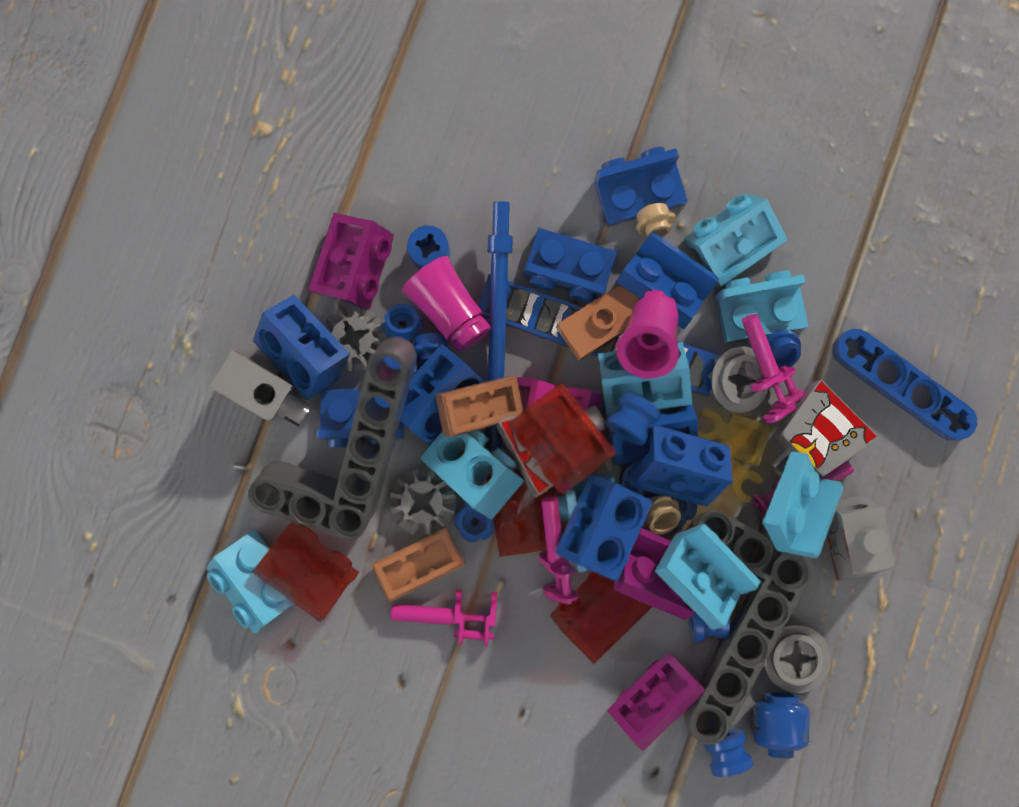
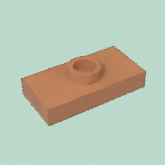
M618 285L604 294V296L602 295L559 322L556 329L580 362L624 333L630 321L633 307L639 299L626 288Z
M507 376L435 394L444 437H453L497 425L499 421L523 413L516 376Z
M445 527L371 564L390 603L464 566L465 562L448 527Z

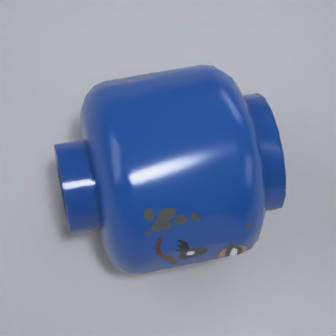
M782 692L765 693V699L757 701L754 705L753 738L756 744L767 748L768 756L782 759L793 758L794 751L808 746L810 724L808 707L799 702V696Z

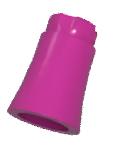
M448 256L437 258L421 268L402 288V292L424 312L447 341H451L458 352H463L475 345L491 329L489 323L482 317L484 313L463 285Z
M648 291L643 299L634 305L627 328L617 343L616 353L620 364L626 371L640 378L654 379L662 377L674 369L679 359L677 343L679 316L675 300L667 297L663 291Z

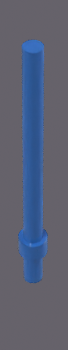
M505 201L493 202L492 235H488L487 252L492 253L488 381L503 378L505 372L508 254H511L513 251V236H509L510 202ZM497 425L486 427V436L490 439L486 447L492 452L497 447L502 450V437L496 428Z

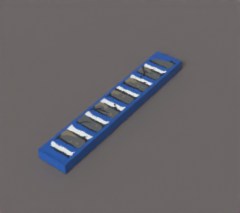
M491 274L488 275L478 302L479 308L484 313L482 317L490 319ZM507 280L506 325L569 348L557 331L556 326L559 322L583 307ZM621 336L590 356L599 358V353L616 351L617 343ZM683 343L690 370L691 392L708 397L712 385L711 379L707 375L713 371L715 366L713 359L720 356Z

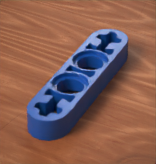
M851 329L841 333L835 339L832 345V353L840 365L941 438L946 440H962L970 437L975 432L977 416L968 404L868 332L861 329ZM857 339L860 342L858 350L868 357L876 352L878 356L868 363L865 370L862 366L868 360L858 354L849 357L847 355L849 347L845 344V341L851 342ZM882 361H888L896 367L897 378L892 384L881 382L877 376V368ZM916 386H923L930 392L931 401L924 409H920L912 403L911 392ZM938 409L948 415L959 413L961 416L958 422L962 425V428L950 430V419L943 414L934 415L932 418L931 414Z

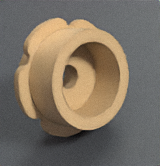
M654 203L642 208L637 213L638 224L636 229L641 236L648 237L650 233L655 232L663 238L671 232L676 216L674 213L669 212L666 204Z
M657 495L649 498L653 502L643 527L650 529L652 533L657 535L672 531L681 519L677 500L671 499L668 495Z

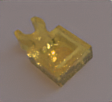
M703 409L700 411L699 416L708 418L712 423V428L708 433L698 430V437L710 441L714 439L719 440L721 444L729 446L731 458L754 467H759L773 427L736 413H731L727 423L722 422L720 415L713 410Z

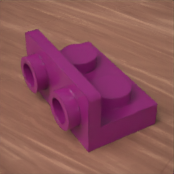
M333 213L308 291L369 310L378 292L379 280L386 259L391 253L393 233L372 220Z
M641 528L618 582L614 581V590L686 620L695 611L655 572L671 541Z
M668 651L660 659L654 661L636 683L629 689L624 690L607 711L634 744L644 751L706 690Z

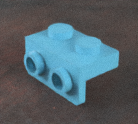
M705 524L675 534L655 570L712 630L725 627L740 595L757 590L760 584V580Z
M255 529L215 555L206 566L209 572L207 578L211 586L217 593L221 595L224 593L234 606L232 613L238 623L245 629L249 627L254 634L304 597Z

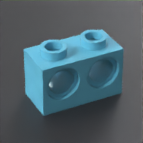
M678 342L679 359L674 369L668 374L654 379L640 378L626 371L620 364L616 351L599 353L606 415L609 416L618 411L620 407L619 399L623 392L636 394L649 401L657 409L692 405L690 370L683 342Z
M479 429L453 437H444L442 431L420 459L473 509L492 520L525 481L513 471L517 463L499 447L494 452L488 449L485 445L490 439ZM465 449L464 454L458 459L460 452ZM493 472L490 481L484 485L486 477Z

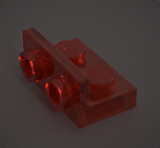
M563 383L526 407L509 423V427L515 433L518 443L527 449L542 469L543 475L548 482L553 484L561 494L575 486L616 454L615 450Z
M290 522L252 570V573L318 622L325 619L346 587L359 574L352 567V562L347 556L338 551L329 550L319 542L318 536L311 529L303 525H296L293 522Z
M591 571L587 579L575 590L579 595L578 599L571 604L559 602L550 617L563 634L595 664L652 606L615 591L614 580Z

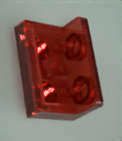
M514 469V470H513V471H515L522 479H524V478L522 477V475H521L519 469ZM493 473L486 477L487 483L490 481ZM524 481L494 516L493 522L499 557L547 550L541 499L547 496H554L555 484L534 498Z

